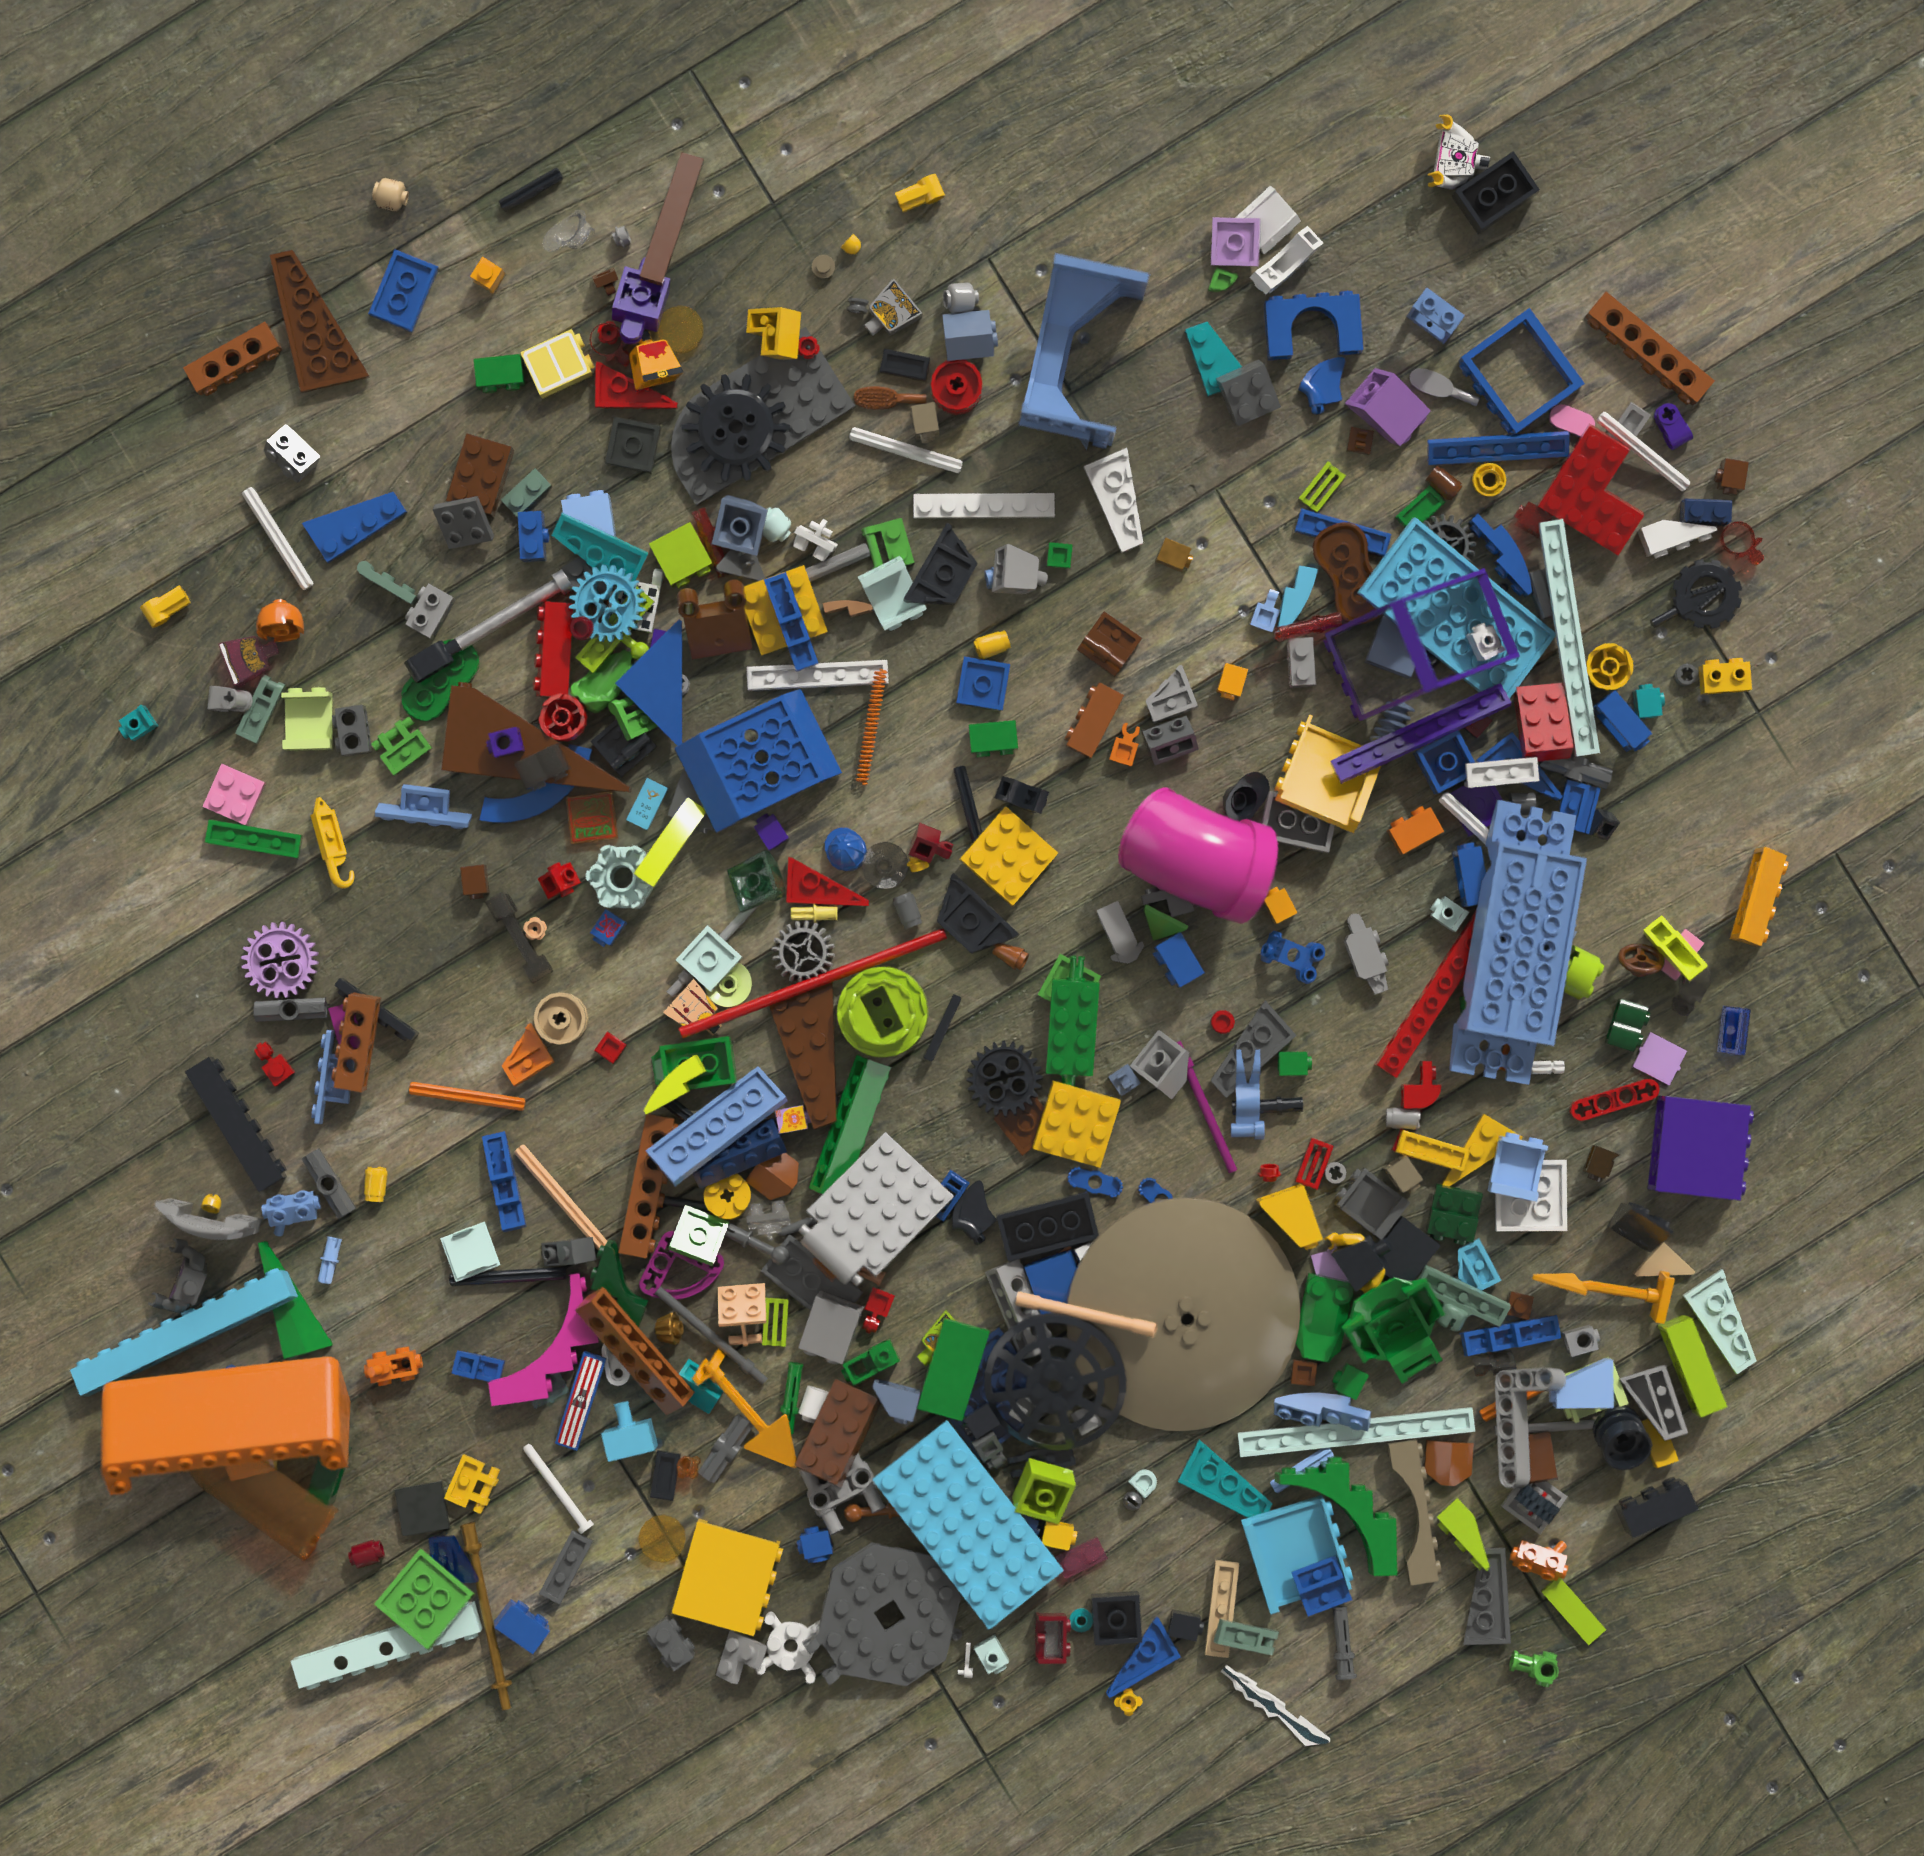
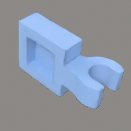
M1270 589L1265 604L1257 603L1250 623L1251 626L1273 632L1280 610L1274 608L1279 592Z

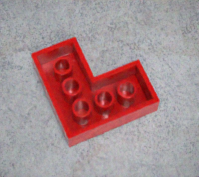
M1589 423L1538 502V507L1559 520L1563 519L1564 523L1616 555H1619L1644 517V512L1605 489L1629 453L1630 448Z

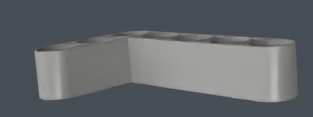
M1561 1369L1503 1370L1495 1377L1499 1479L1504 1487L1524 1488L1530 1482L1526 1392L1562 1389L1566 1383V1376Z

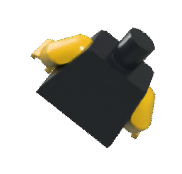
M1332 1233L1324 1238V1240H1329L1332 1244L1328 1247L1329 1250L1335 1248L1331 1255L1356 1292L1362 1290L1366 1293L1381 1284L1386 1274L1384 1267L1387 1264V1260L1383 1255L1392 1251V1246L1386 1238L1377 1243L1374 1242L1370 1235L1364 1237L1361 1234Z

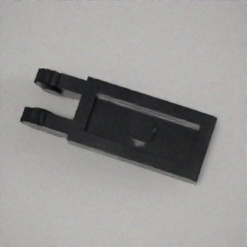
M1066 1442L1058 1443L1056 1445L1066 1444ZM1038 1448L1026 1451L1025 1454L1007 1458L1008 1464L1018 1463L1023 1460L1028 1461L1031 1458L1063 1468L1076 1465L1072 1449L1059 1451ZM1024 1469L1013 1470L1010 1473L1011 1478L1020 1477Z

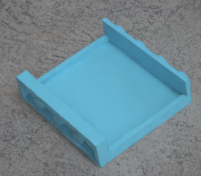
M1322 1495L1241 1520L1270 1614L1280 1612L1279 1606L1301 1600L1291 1573L1292 1571L1334 1555L1337 1558L1348 1590L1352 1589L1350 1581L1354 1580L1350 1567H1345L1343 1559L1347 1558L1343 1544L1338 1545L1337 1537H1340V1532L1337 1524H1332L1330 1515H1334L1330 1501L1325 1502Z

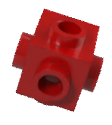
M558 862L548 867V872L537 878L548 899L557 895H561L562 898L575 892L573 887L581 883L571 862L562 866Z

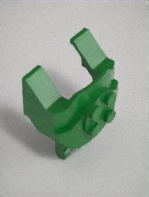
M1394 1277L1381 1283L1378 1287L1372 1288L1354 1301L1350 1318L1344 1323L1342 1329L1363 1363L1372 1359L1389 1361L1403 1385L1408 1382V1378L1434 1363L1438 1364L1443 1361L1429 1336L1434 1323L1446 1314L1426 1278L1407 1281Z

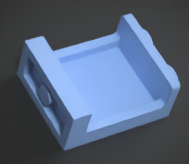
M1506 1132L1505 1137H1498L1487 1191L1537 1202L1539 1194L1537 1188L1545 1151L1548 1150V1146L1542 1145L1543 1140L1529 1137L1527 1142L1519 1140L1520 1135Z

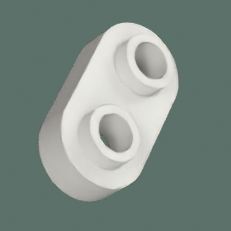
M603 1344L602 1356L607 1358L604 1367L608 1381L616 1386L625 1384L630 1378V1373ZM616 1369H621L623 1371L622 1377H617L615 1375Z

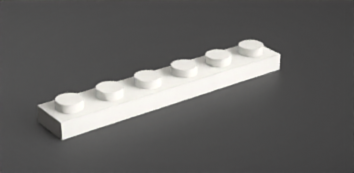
M1054 493L914 494V519L1055 517Z

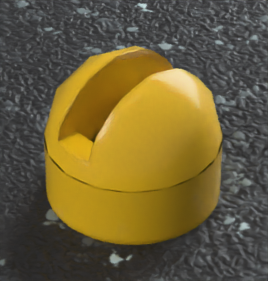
M852 234L841 246V249L847 254H856L861 248V242Z
M208 1194L204 1197L201 1208L209 1213H219L221 1198L216 1194L214 1197L213 1194Z

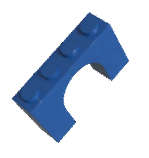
M1342 291L1336 296H1330V293H1317L1316 297L1306 298V294L1293 295L1292 299H1283V296L1269 297V300L1265 301L1264 317L1268 361L1292 358V322L1297 316L1307 311L1324 313L1332 320L1336 329L1338 356L1361 354L1363 352L1359 294H1353V291Z

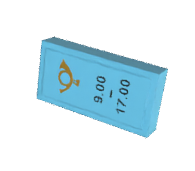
M647 778L626 820L648 830L669 788Z

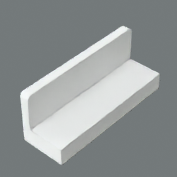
M1537 757L1465 764L1466 781H1464V785L1468 788L1539 781Z

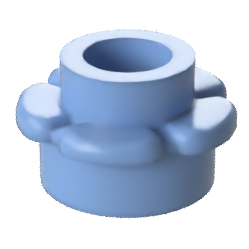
M994 567L984 571L988 589L992 588Z

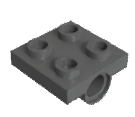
M478 496L434 505L432 510L449 549L493 540L494 534Z

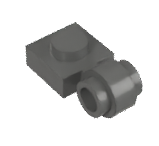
M992 1430L971 1442L982 1461L987 1464L990 1470L994 1468L996 1470L1004 1465L1003 1462L1007 1460L1002 1453L1004 1449Z

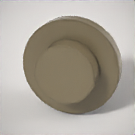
M819 255L813 260L812 271L815 276L826 279L833 275L835 263L830 256Z

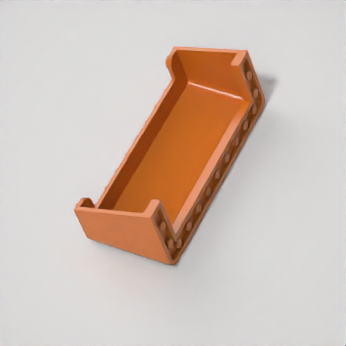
M319 1357L115 1381L105 1384L102 1391L101 1472L109 1494L121 1495L129 1492L132 1486L130 1477L319 1455L322 1464L329 1469L348 1467L350 1398L340 1364L335 1358Z

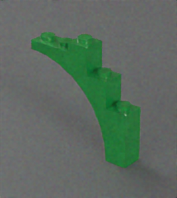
M1332 1456L1328 1457V1461H1320L1321 1471H1319V1467H1305V1471H1296V1468L1287 1467L1281 1468L1282 1472H1274L1276 1483L1298 1485L1316 1490L1326 1495L1342 1508L1352 1520L1362 1539L1367 1556L1369 1574L1373 1576L1397 1575L1396 1518L1389 1515V1512H1375V1516H1373V1491L1365 1488V1484H1352L1350 1488L1348 1462L1342 1460V1457Z

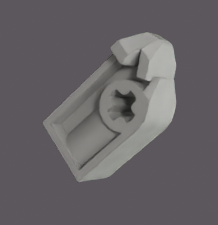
M1116 901L1095 911L1115 952L1114 955L1110 956L1111 960L1127 964L1137 960L1144 944L1143 942L1137 944L1119 902Z

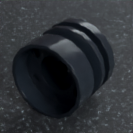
M1615 1406L1602 1412L1595 1420L1592 1429L1594 1439L1601 1449L1605 1461L1611 1467L1618 1470H1630L1647 1460L1652 1450L1651 1439L1639 1415L1633 1409L1626 1406Z

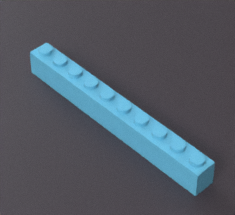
M278 1268L265 1273L266 1277L260 1280L257 1278L244 1283L245 1287L239 1290L236 1288L223 1293L224 1297L218 1300L215 1298L202 1303L203 1307L197 1310L194 1308L181 1313L182 1317L176 1320L173 1318L160 1323L161 1327L155 1330L152 1328L139 1333L140 1337L134 1340L131 1338L118 1343L119 1347L113 1350L110 1348L98 1352V1357L92 1360L86 1358L77 1362V1367L71 1369L70 1372L80 1396L89 1397L102 1391L103 1386L109 1382L123 1381L298 1298L288 1271L279 1270Z

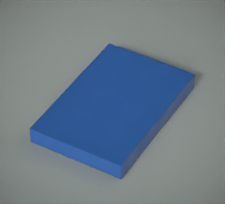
M395 249L368 314L413 333L439 267Z

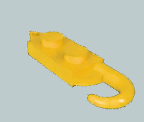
M321 797L316 798L314 812L310 816L322 859L326 862L332 883L339 888H348L354 882V872H349V879L347 881H342L338 874L336 866L341 865L345 861L347 852L335 810H331Z

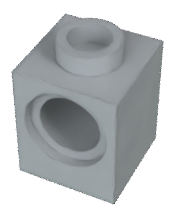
M1590 1325L1562 1332L1567 1353L1571 1357L1599 1350L1597 1344L1601 1343L1597 1329L1593 1330V1327ZM1581 1334H1586L1588 1337V1342L1585 1346L1577 1344V1338Z

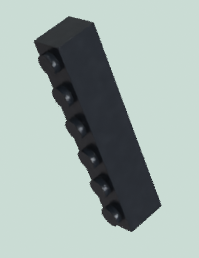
M208 1057L185 1071L256 1189L258 1192H262L287 1177L285 1174L287 1169L280 1158L276 1159L272 1153L274 1147L267 1138L264 1140L260 1133L262 1128L255 1118L251 1119L248 1114L250 1109L243 1098L239 1099L235 1093L237 1087L232 1079L229 1078L227 1080L223 1073L225 1068L218 1058Z

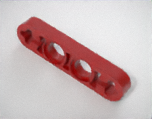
M1652 1079L1636 1081L1575 1100L1570 1105L1569 1111L1576 1120H1588L1653 1100L1659 1094V1085ZM1646 1083L1654 1087L1650 1096L1647 1093L1638 1094L1641 1099L1637 1100L1634 1086H1637V1090L1644 1089ZM1627 1089L1631 1092L1632 1099L1630 1102L1623 1103L1620 1100L1619 1095L1622 1090ZM1602 1096L1607 1097L1610 1102L1609 1107L1605 1110H1601L1597 1106V1100ZM1592 1099V1107L1596 1113L1592 1114V1109L1584 1111V1116L1582 1117L1580 1114L1575 1113L1579 1103L1581 1106L1586 1107L1590 1105L1588 1100Z

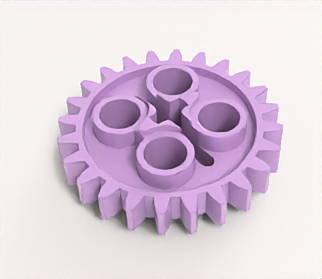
M273 922L271 923V930L263 925L262 934L254 931L256 939H247L252 945L250 947H243L248 952V955L241 956L242 959L247 960V964L243 965L242 968L249 969L245 978H253L250 983L251 986L259 984L257 992H262L266 989V996H270L274 991L275 998H280L281 992H283L285 998H289L290 991L298 995L297 987L305 990L307 988L304 982H313L309 974H317L312 965L319 964L318 961L313 960V957L319 953L311 951V948L316 944L307 942L310 935L301 936L303 933L302 928L295 932L294 924H290L288 929H286L285 922H281L279 928ZM288 940H292L295 944V949L291 953H287L284 949L285 942ZM266 944L272 949L269 957H264L261 953L262 947ZM279 954L281 957H290L298 954L301 956L300 959L283 961L281 965L278 963L260 965L261 961L278 959ZM292 963H296L299 966V973L296 976H292L289 973V966ZM270 967L276 971V977L271 981L265 975L266 970Z

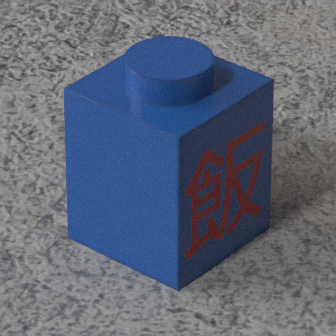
M605 909L590 932L594 935L592 940L603 947L606 944L612 946L627 922Z

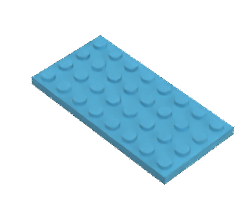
M1415 517L1411 519L1357 593L1377 609L1402 597L1478 571L1479 569ZM1477 578L1407 603L1424 648L1457 675L1508 656L1505 648V651L1485 661H1477L1466 635L1473 632L1472 628L1474 626L1485 623L1486 625L1494 626L1501 645L1504 646ZM1489 578L1520 657L1463 678V680L1478 692L1501 683L1510 699L1516 687H1519L1555 638L1556 633ZM1392 610L1383 613L1397 625ZM1485 637L1484 642L1488 645L1489 641L1487 637Z
M947 1420L872 1478L989 1630L1064 1571L1021 1514L1014 1511V1505Z

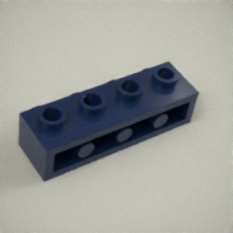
M772 1118L754 1126L692 1173L699 1188H704L786 1153V1147L774 1119Z

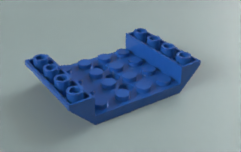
M801 689L772 699L708 729L674 748L716 833L758 811L842 773ZM747 730H753L757 734L755 742H748L745 739L744 734ZM756 752H765L768 757L767 762L763 764L758 763L755 760ZM772 772L777 775V784L770 785L766 782L765 776L767 773Z

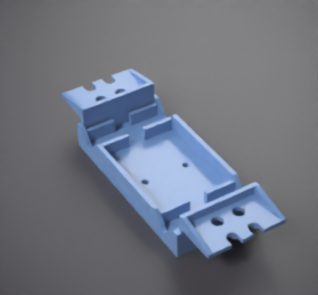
M1497 800L1485 847H1488L1491 867L1481 883L1463 985L1467 1005L1457 1024L1454 1023L1449 1071L1474 1075L1476 1065L1482 1063L1484 1065L1483 1077L1496 1079L1497 1070L1500 1067H1504L1506 1070L1505 1081L1529 1085L1536 1043L1553 1046L1555 1043L1587 858L1570 855L1576 815L1552 811L1551 819L1546 823L1542 820V808L1530 807L1529 816L1523 818L1520 814L1521 804ZM1519 830L1525 833V839L1521 842L1516 838ZM1542 834L1547 838V842L1543 846L1538 843V837ZM1502 936L1505 938V941L1503 943H1501L1500 938ZM1546 944L1548 945L1547 951L1544 950V945ZM1482 1040L1488 1042V1049L1485 1051L1479 1048ZM1504 1044H1508L1510 1047V1052L1507 1055H1503L1501 1052V1047Z

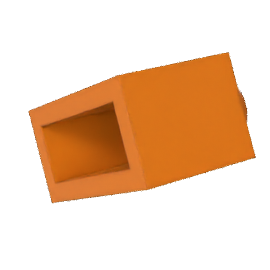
M1421 806L1410 812L1412 817L1404 821L1403 817L1390 823L1392 828L1387 830L1400 855L1444 832L1431 807L1424 809Z

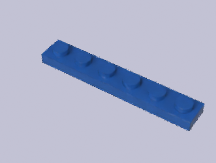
M1568 431L1432 439L1427 440L1428 465L1568 457L1570 435Z

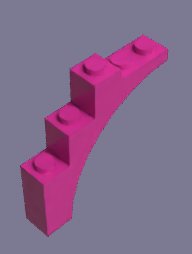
M580 1272L570 1274L571 1294L568 1312L555 1340L537 1360L526 1368L507 1377L488 1382L491 1406L548 1398V1392H553L551 1378H546V1374L574 1370L573 1365L578 1364L576 1350L571 1351V1347L599 1342L597 1335L575 1311L583 1301L582 1292L587 1291L585 1277L580 1278Z

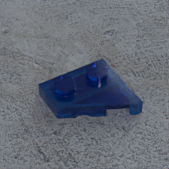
M454 1535L429 1538L430 1556L462 1583H476L479 1581V1577Z

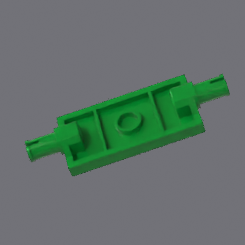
M1070 956L1069 976L1066 979H1052L1046 1061L1047 1074H1060L1062 1076L1061 1083L1074 1087L1076 1077H1093L1100 982L1086 981L1083 978L1085 960L1083 956H1078L1077 966V957Z

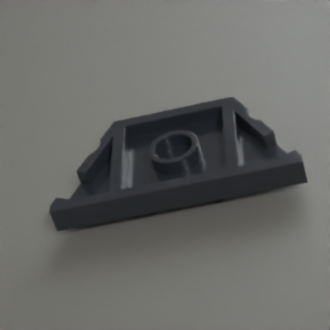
M946 523L906 593L903 599L904 602L941 605L956 604L978 563L968 553L966 546L956 536L949 523Z
M955 873L951 875L947 893H945L942 910H940L937 922L971 954L1017 938L1020 935Z

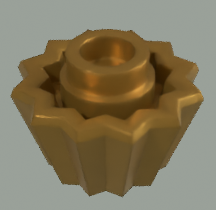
M673 1312L658 1318L655 1323V1334L661 1342L673 1345L679 1344L684 1332L683 1323L680 1321L679 1315Z

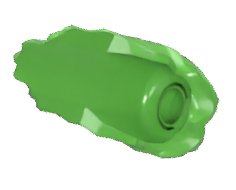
M624 649L620 653L610 655L595 673L589 671L582 679L573 683L570 694L577 698L589 712L599 713L604 710L609 702L613 701L622 691L615 683L633 666L634 658L631 655V651L627 652Z

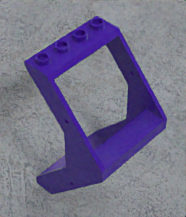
M1484 568L1390 602L1325 633L1327 639L1324 640L1328 653L1332 652L1335 661L1332 662L1337 675L1341 674L1344 683H1341L1342 689L1346 697L1350 696L1353 703L1350 705L1354 718H1359V721H1364L1411 699L1520 657ZM1477 578L1508 656L1438 682L1407 603ZM1392 610L1423 688L1368 713H1364L1334 636Z

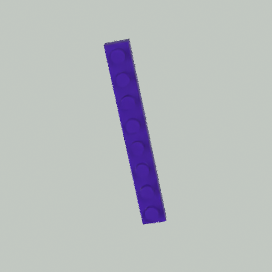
M1496 684L1330 761V765L1342 784L1511 706V701L1502 684Z

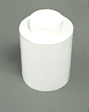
M807 1386L798 1412L802 1415L801 1419L815 1423L829 1392L813 1386Z

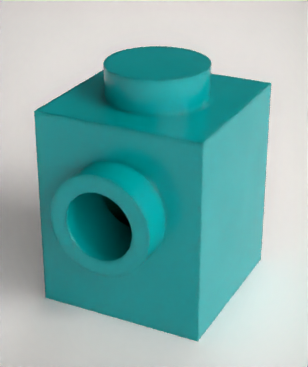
M1653 684L1639 685V690L1632 692L1635 714L1640 719L1663 716L1662 707L1665 706V697L1663 692L1660 693V687L1653 688Z

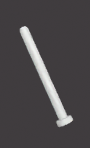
M527 1444L524 1446L523 1449L526 1455L580 1528L577 1529L579 1533L582 1534L594 1525L591 1519L589 1521L585 1519L532 1445Z

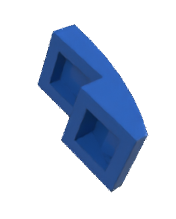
M457 1350L451 1374L489 1382L502 1377L506 1360Z

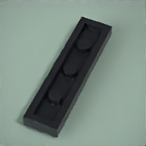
M339 978L334 985L339 989L337 993L344 998H348V995L353 992L365 994L344 978ZM380 1005L378 1023L386 1028L390 1025L396 1030L394 1034L406 1042L407 1039L414 1041L419 1032Z

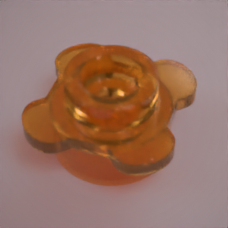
M683 1456L677 1463L678 1477L681 1479L685 1477L695 1479L698 1476V1465L701 1459L698 1456L693 1458Z

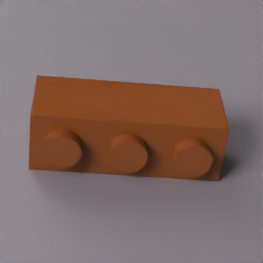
M1100 682L1097 687L1092 685L1086 698L1090 699L1086 708L1081 706L1075 719L1079 720L1075 729L1070 727L1065 737V740L1068 741L1066 747L1091 759L1124 695Z

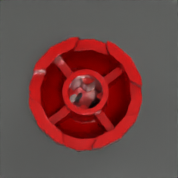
M557 694L551 696L542 705L543 708L539 717L541 729L547 736L557 741L568 742L574 740L583 733L587 726L585 707L575 697Z

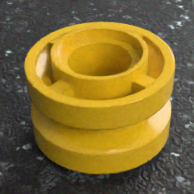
M1482 464L1473 472V488L1483 496H1495L1504 489L1506 474L1497 464ZM1487 473H1491L1495 477V483L1490 487L1483 483V477Z

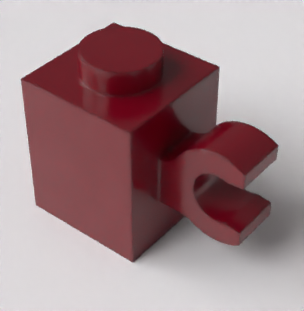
M919 822L911 840L908 855L931 863L934 854L949 859L954 844L947 841L939 842L941 831Z

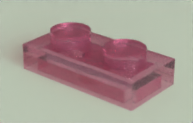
M1096 1536L1069 1551L1055 1556V1559L1064 1571L1062 1573L1065 1579L1108 1559Z

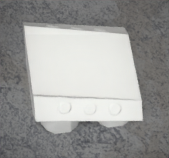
M1271 186L1236 217L1261 219L1259 250L1264 255L1301 222L1298 215L1277 193L1276 189Z

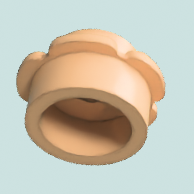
M533 917L525 922L523 930L526 932L525 935L528 939L540 940L545 936L547 926L544 921Z

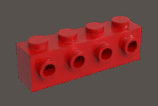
M545 601L542 602L541 607L538 606L537 620L541 622L540 630L536 631V644H539V654L536 653L534 659V667L538 668V674L533 680V691H536V697L550 698L557 694L568 695L572 637L570 625L573 620L571 617L573 609L569 608V606L573 603Z

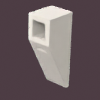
M1662 520L1643 527L1637 532L1646 556L1654 555L1656 559L1667 555L1668 549L1676 547L1678 551L1689 547V542L1698 539L1700 543L1712 538L1711 534L1717 531V528Z

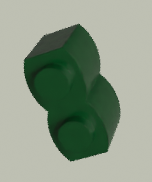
M1619 998L1605 1043L1632 1052L1636 1048L1639 1049L1643 1040V1035L1640 1034L1642 1026H1647L1650 1018V1013L1647 1012L1648 1007Z

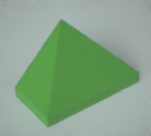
M1147 904L1143 908L1153 941L1185 931L1188 928V925Z

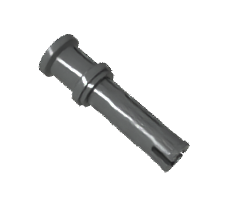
M1347 1606L1332 1607L1337 1650L1334 1655V1659L1337 1662L1338 1674L1335 1675L1337 1680L1357 1678L1353 1666L1355 1653L1351 1651Z

